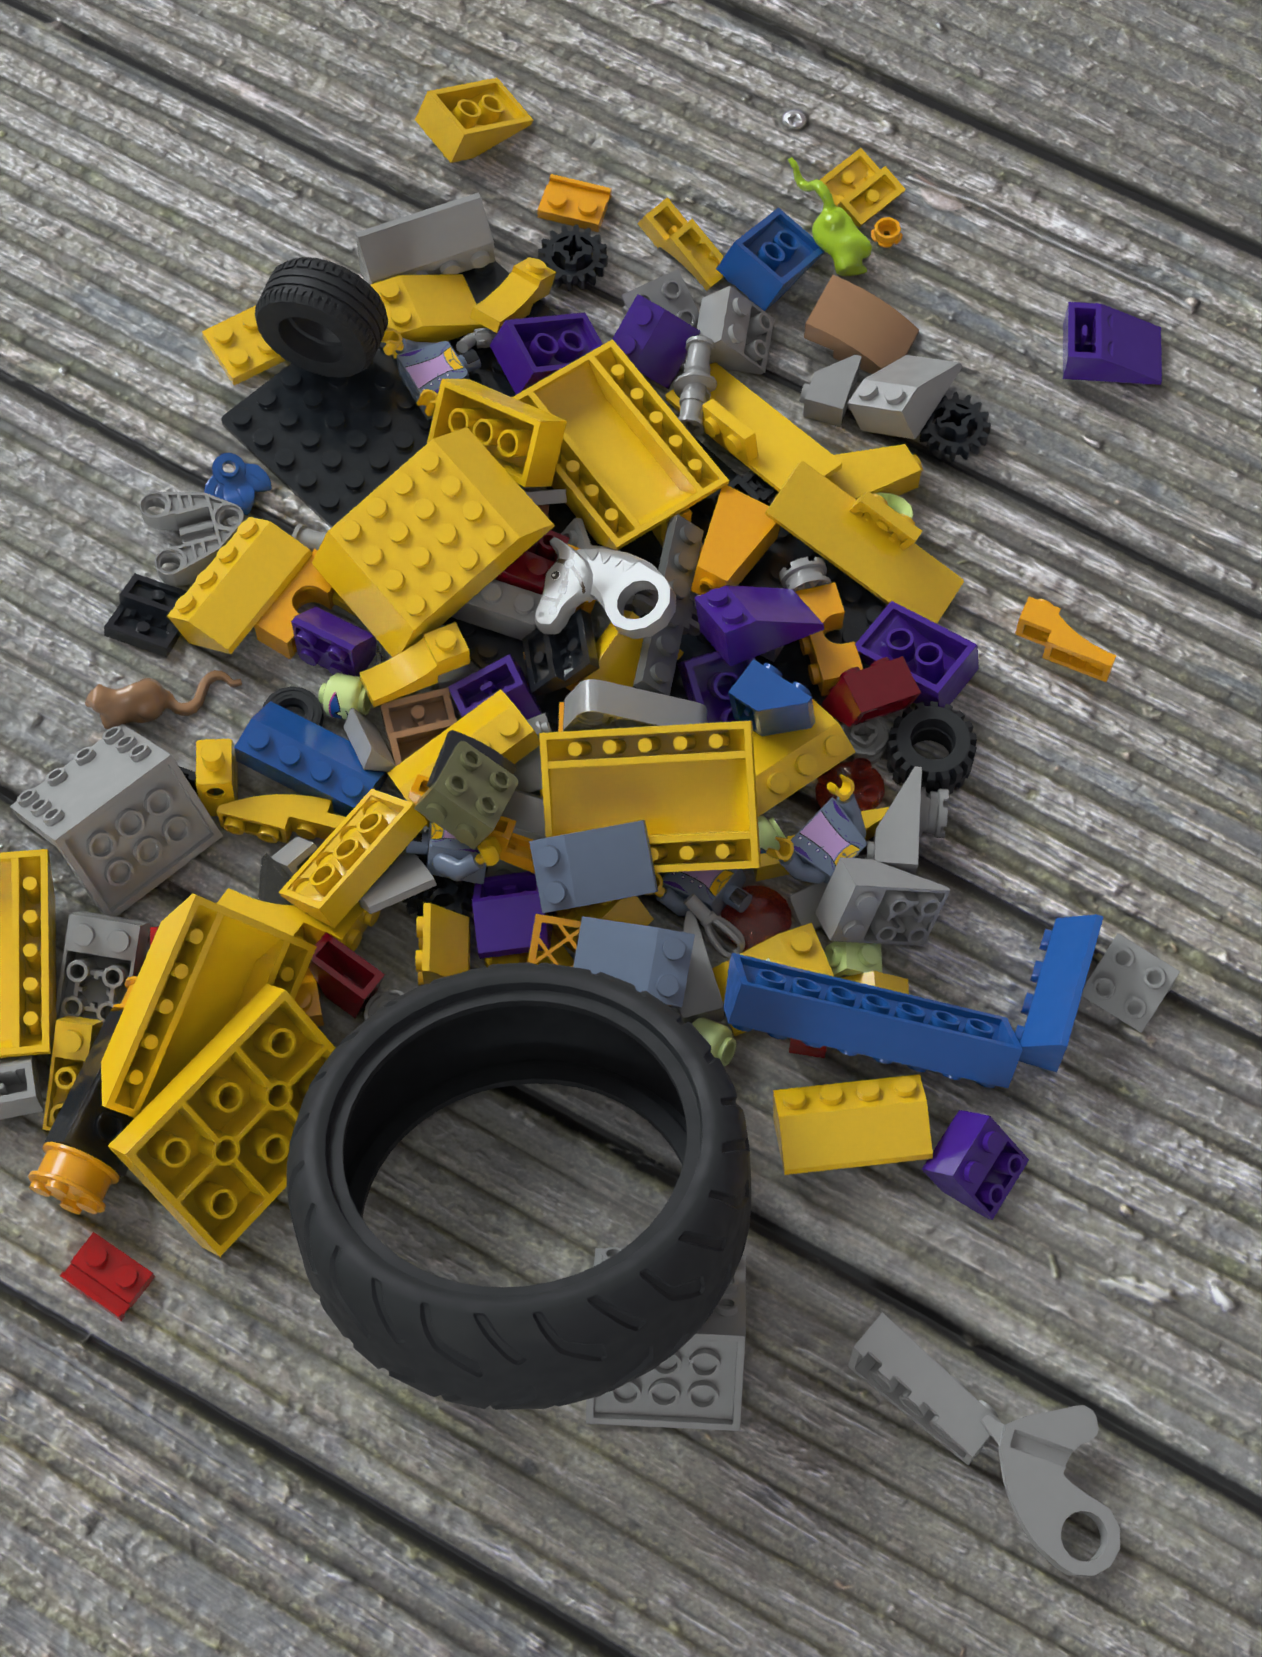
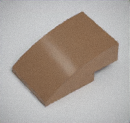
M832 275L805 323L804 338L834 350L833 358L839 361L853 355L862 356L860 369L874 374L907 355L919 333V329L880 298L847 280Z
M448 687L395 699L380 705L388 743L396 766L457 722Z

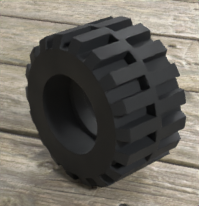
M933 701L930 702V706H925L921 702L916 704L915 710H912L910 707L903 710L902 717L897 716L894 720L893 728L891 727L886 749L885 760H888L886 767L889 773H893V781L896 784L901 782L904 784L916 766L922 767L921 787H926L928 794L930 791L938 792L939 789H949L950 795L953 793L954 786L958 789L964 785L965 778H968L971 773L977 749L976 733H972L973 725L970 721L964 722L965 714L960 710L957 713L952 712L953 706L945 704L944 708L938 707V702ZM921 741H934L943 745L949 752V755L937 760L927 759L919 755L912 746Z

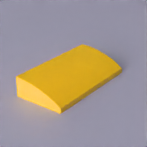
M371 789L283 886L279 894L308 915L335 928L428 822L420 812L414 809V803Z

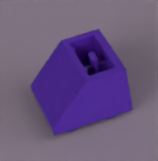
M318 607L295 616L291 621L299 657L311 666L319 665L328 669L332 675L341 673L360 677V672L368 668L378 652L376 638L372 633Z
M510 654L448 686L462 717L500 689L515 704L526 720L543 714L535 696L530 692L529 683L521 666Z
M526 871L484 878V884L475 883L472 906L479 958L528 953L535 914L554 917L555 911L542 913L536 875L534 873ZM542 923L540 939L549 950L553 925ZM538 944V950H537V952H538V951H543V950L541 949V947L539 946V944Z
M959 1110L933 1150V1159H928L922 1170L942 1192L983 1217L993 1220L1029 1159L991 1116Z

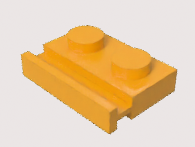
M550 174L549 183L546 185L537 209L538 218L570 226L578 225L579 228H591V231L599 232L608 208V202L612 197V188Z

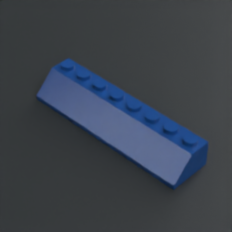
M732 953L730 957L724 1011L728 1024H731L738 1030L749 1032L754 1029L766 1032L769 1036L780 1040H785L787 1037L797 1039L814 1048H821L822 1046L836 1048L839 1052L848 1056L866 1055L883 1064H891L892 1062L905 1064L910 1069L918 1072L931 1070L939 1072L952 1080H960L961 1078L974 1080L979 1085L987 1088H994L995 1086L1009 1088L1023 1049L1006 1017Z

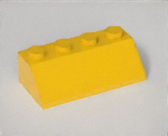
M248 517L247 520L238 526L237 532L228 543L218 550L217 556L209 566L199 573L189 590L176 601L175 607L167 617L189 644L232 654L313 553L309 548L271 521Z
M500 689L387 774L408 802L414 803L408 798L411 787L418 774L430 778L449 731L460 732L486 744L513 764L540 746V740L515 704ZM424 816V818H425V819L427 820V822H428V823L426 824V827L428 828L430 821Z
M813 699L815 724L812 728L768 736H761L753 731L758 817L856 752L839 722Z
M920 1074L773 1090L774 1126L784 1175L933 1159L927 1099Z

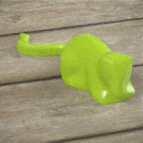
M792 157L789 158L788 162L793 169L794 180L797 186L805 192L815 191L824 204L822 212L812 227L815 243L833 258L836 274L855 276L866 273L867 268L863 265L862 260L867 259L871 255L872 245L870 241L858 230L852 218L841 207L835 206L828 187L818 179L806 181L800 173L797 162Z

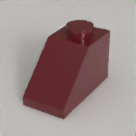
M326 932L315 944L317 948L308 968L326 998L356 1019L366 1007L370 998L377 993L385 974Z

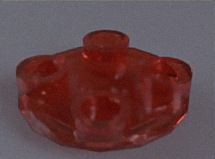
M857 758L851 762L839 763L817 778L818 782L815 787L816 801L821 808L832 797L837 801L838 796L827 790V784L832 782L840 789L842 786L840 774L854 782L853 794L861 811L875 809L881 803L885 793L883 778L866 758Z
M746 886L742 888L752 895L751 903L744 912L739 913L729 905H726L721 912V917L734 925L744 936L745 947L743 952L779 933L791 930V910L786 899L777 891L765 886ZM726 934V936L737 946V944Z

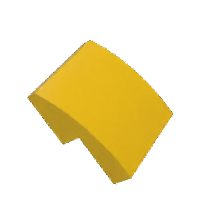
M862 148L858 149L820 179L828 187L835 206L841 207L859 228L906 190L886 166L879 169Z

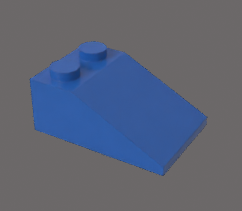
M778 207L737 239L716 269L729 283L742 291L750 301L766 311L795 284L825 251L815 243L814 238Z

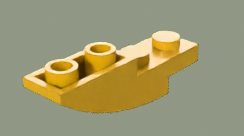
M295 794L253 796L219 805L217 809L220 826L226 831L236 835H242L243 833L256 835L259 839L268 843H277V841L288 843L292 831L306 839H315L317 837L326 840L346 818L334 814L332 800Z

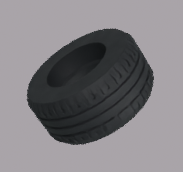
M295 258L278 265L272 272L255 307V319L258 330L264 341L277 354L299 368L326 377H349L367 369L381 344L384 331L388 326L385 305L379 294L369 283L343 266L318 258Z

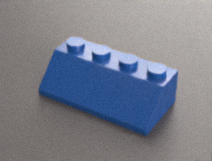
M271 701L251 718L234 747L237 762L302 795L332 800L333 810L345 817L371 789L380 791L388 777V772L364 770L350 741Z
M1095 914L1056 918L1053 929H1045L1039 948L1046 951L1043 962L1036 960L1030 981L1036 983L1034 994L1026 993L1021 1010L1022 1014L1027 1015L1025 1025H1017L1015 1035L1023 1049L1019 1059L1020 1062L1057 1073L1068 1046L1104 916Z

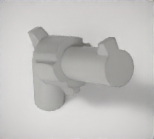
M488 328L474 329V333H468V335L457 342L456 348L460 353H465L473 346H476L477 349L490 347L497 333Z

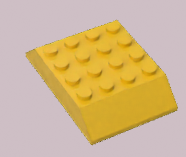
M613 339L512 397L567 420L552 487L554 489H566V505L577 518L583 519L585 529L597 544L617 551L729 484L728 478Z
M465 427L432 439L330 528L312 564L393 658L423 638V634L438 629L555 525L475 435Z
M752 721L539 733L546 838L645 820L655 873L761 868Z
M48 849L1 852L0 1058L51 1054L57 1020L56 912Z
M192 893L161 921L102 1058V1106L135 1118L266 984L285 989L295 1000L317 946Z

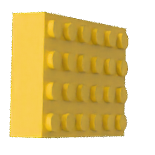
M266 984L130 1122L108 1147L202 1248L221 1257L287 1187L286 1171L290 1141L303 1099L309 1085L334 1051L335 1046L285 989Z

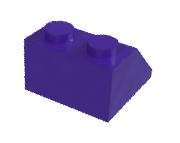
M637 294L612 339L642 375L669 389L688 356V351L686 350L687 339L692 336H699L701 331L666 309Z

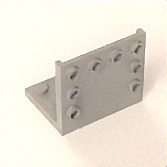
M124 724L108 729L103 734L101 740L91 747H85L78 751L71 762L63 768L60 767L51 771L46 776L45 781L35 788L22 792L18 796L17 801L9 806L18 819L58 848L103 915L116 917L223 837L172 755Z
M618 1247L595 1248L594 1266L614 1256L622 1249ZM742 1255L732 1281L702 1328L674 1355L663 1361L655 1369L613 1391L587 1399L586 1424L740 1431L746 1337V1255Z

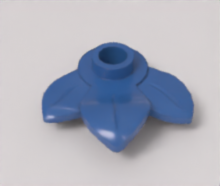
M224 453L214 460L212 464L213 476L205 484L204 492L238 505L244 515H248L254 504L255 492L269 491L272 489L269 476L260 466L244 463L236 454ZM231 464L235 467V471L226 473L223 470V466Z

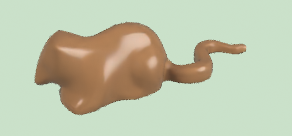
M211 671L201 679L194 698L186 703L178 702L170 691L164 689L158 681L152 678H144L119 689H111L98 684L88 694L85 705L100 713L104 728L110 729L129 722L146 723L155 720L167 708L180 716H190L202 707L208 689L213 682L224 681L234 688L241 686L242 681L241 679L233 680L223 671Z

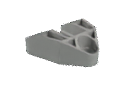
M151 492L146 494L139 503L142 518L148 526L157 530L180 532L183 544L166 548L160 551L155 558V568L159 578L170 586L178 587L194 583L199 573L209 566L217 556L218 550L228 543L237 532L238 526L245 521L244 513L238 505L205 492ZM149 507L164 509L158 515H151L146 512ZM237 516L239 518L238 522L233 526L227 527L222 525L229 517ZM165 563L180 565L173 572H167L162 569V565Z

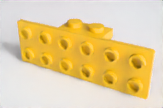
M715 362L710 364V375L716 379L717 387L714 391L710 392V400L702 405L704 432L778 492L781 490L801 461L806 462L827 479L842 469V462L720 365ZM672 389L665 394L666 401L680 412V398Z
M801 461L796 466L765 512L766 516L887 605L893 601L936 624L964 583L963 578L915 544L922 530L915 526V522L909 516L899 514L888 506L887 501L882 496L871 493L868 490L857 500L804 461Z

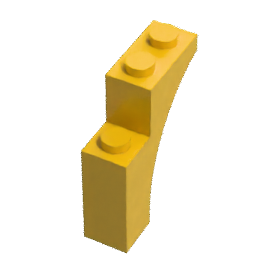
M230 888L226 890L217 902L221 906L313 945L327 932L352 951H355L359 946L365 929L368 926L372 927L376 923L381 911L370 914L360 907L358 901L340 923L333 928L308 915L294 905L264 902Z

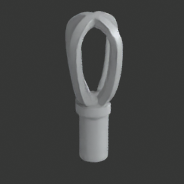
M694 893L686 898L683 903L701 921L700 924L705 927V932L710 942L721 956L730 959L732 953L740 954L743 952L745 939L734 925L726 919L716 916ZM712 923L725 932L738 947L736 949L730 948L714 930Z

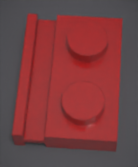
M95 1232L91 1234L76 1253L65 1272L62 1271L59 1275L64 1282L120 1321L123 1320L124 1314L130 1307H133L155 1278L153 1272Z

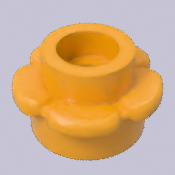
M891 217L879 219L874 225V229L871 230L872 240L878 242V245L884 248H890L893 244H899L903 236L900 233L901 227L899 222Z

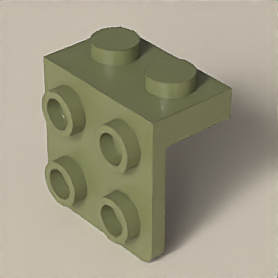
M460 741L452 751L436 782L422 795L414 809L423 814L429 821L436 823L452 834L458 841L474 850L496 827L518 785V779L467 742Z

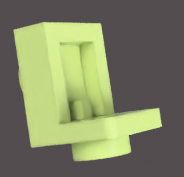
M834 941L825 948V955L834 977L839 978L844 974L850 976L870 971L882 972L881 944Z

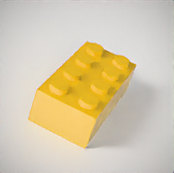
M441 379L427 443L434 438L467 427L517 484L523 487L552 486L567 420L470 379Z

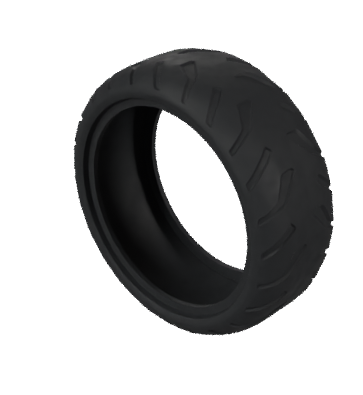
M526 962L492 964L487 968L479 967L435 979L429 984L421 985L389 1001L346 1036L327 1058L305 1094L290 1141L286 1172L290 1214L307 1277L313 1290L320 1296L323 1310L341 1334L351 1340L353 1348L377 1369L385 1368L389 1371V1376L429 1396L436 1397L441 1395L445 1401L486 1409L491 1405L495 1410L546 1409L554 1405L563 1406L601 1396L655 1369L684 1346L709 1319L732 1281L745 1249L751 1214L750 1147L743 1109L736 1103L737 1093L720 1058H715L712 1055L711 1045L690 1022L684 1023L681 1020L682 1015L647 991H637L633 984L603 972L592 974L589 969L549 963L536 965ZM557 1084L577 1087L611 1098L635 1111L658 1130L673 1148L682 1164L679 1179L664 1208L650 1226L632 1243L592 1268L566 1278L542 1284L519 1287H486L459 1283L438 1277L417 1268L395 1254L374 1235L363 1220L365 1203L380 1167L391 1151L410 1131L435 1112L458 1100L494 1088L511 1085Z

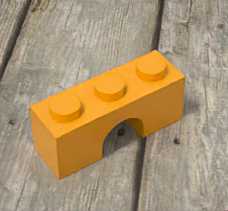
M315 548L312 551L313 555L254 626L258 641L290 660L297 652L291 621L300 614L297 612L298 609L304 604L311 602L322 604L330 610L335 605L332 596L336 591L312 564L318 551Z
M836 583L795 591L824 624V630L799 639L802 654H808L811 662L808 665L810 680L813 685L818 684L821 696L829 695V689L841 679L840 675L846 670L853 667H859L860 670L863 669L854 641L836 644L824 636L829 631L842 629L845 611Z

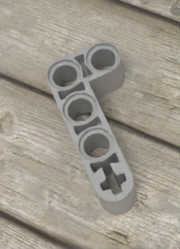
M588 679L580 682L564 700L563 731L707 723V707L701 703L597 679Z

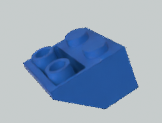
M753 659L728 692L733 717L738 721H752L753 731L761 736L812 728L815 724L810 691L798 682L791 684L783 679L781 672L769 663L762 665Z

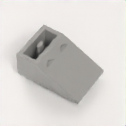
M840 857L815 914L830 941L924 946L950 893V889L947 886L873 859Z
M85 911L69 914L56 1001L57 1020L69 1015L103 1020L104 1024L113 1005L120 1004L127 991L125 987L126 979L131 976L138 977L146 957L151 922Z

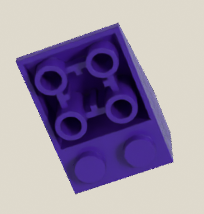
M1068 302L1063 322V379L1161 385V327L1104 304Z

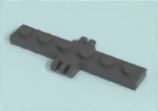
M678 514L669 519L658 569L676 594V612L665 628L651 637L643 638L633 685L638 689L670 696L682 635L698 636L701 634L697 609L694 608L695 603L690 599L704 531ZM649 589L639 591L634 595L632 603L641 611L649 614L656 607L659 599L658 592Z

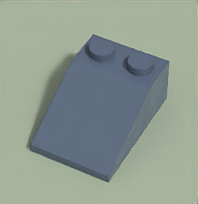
M645 820L529 841L542 913L658 892Z
M582 916L573 967L589 969L592 974L603 972L633 984L639 992H649L671 1008H682L695 934Z

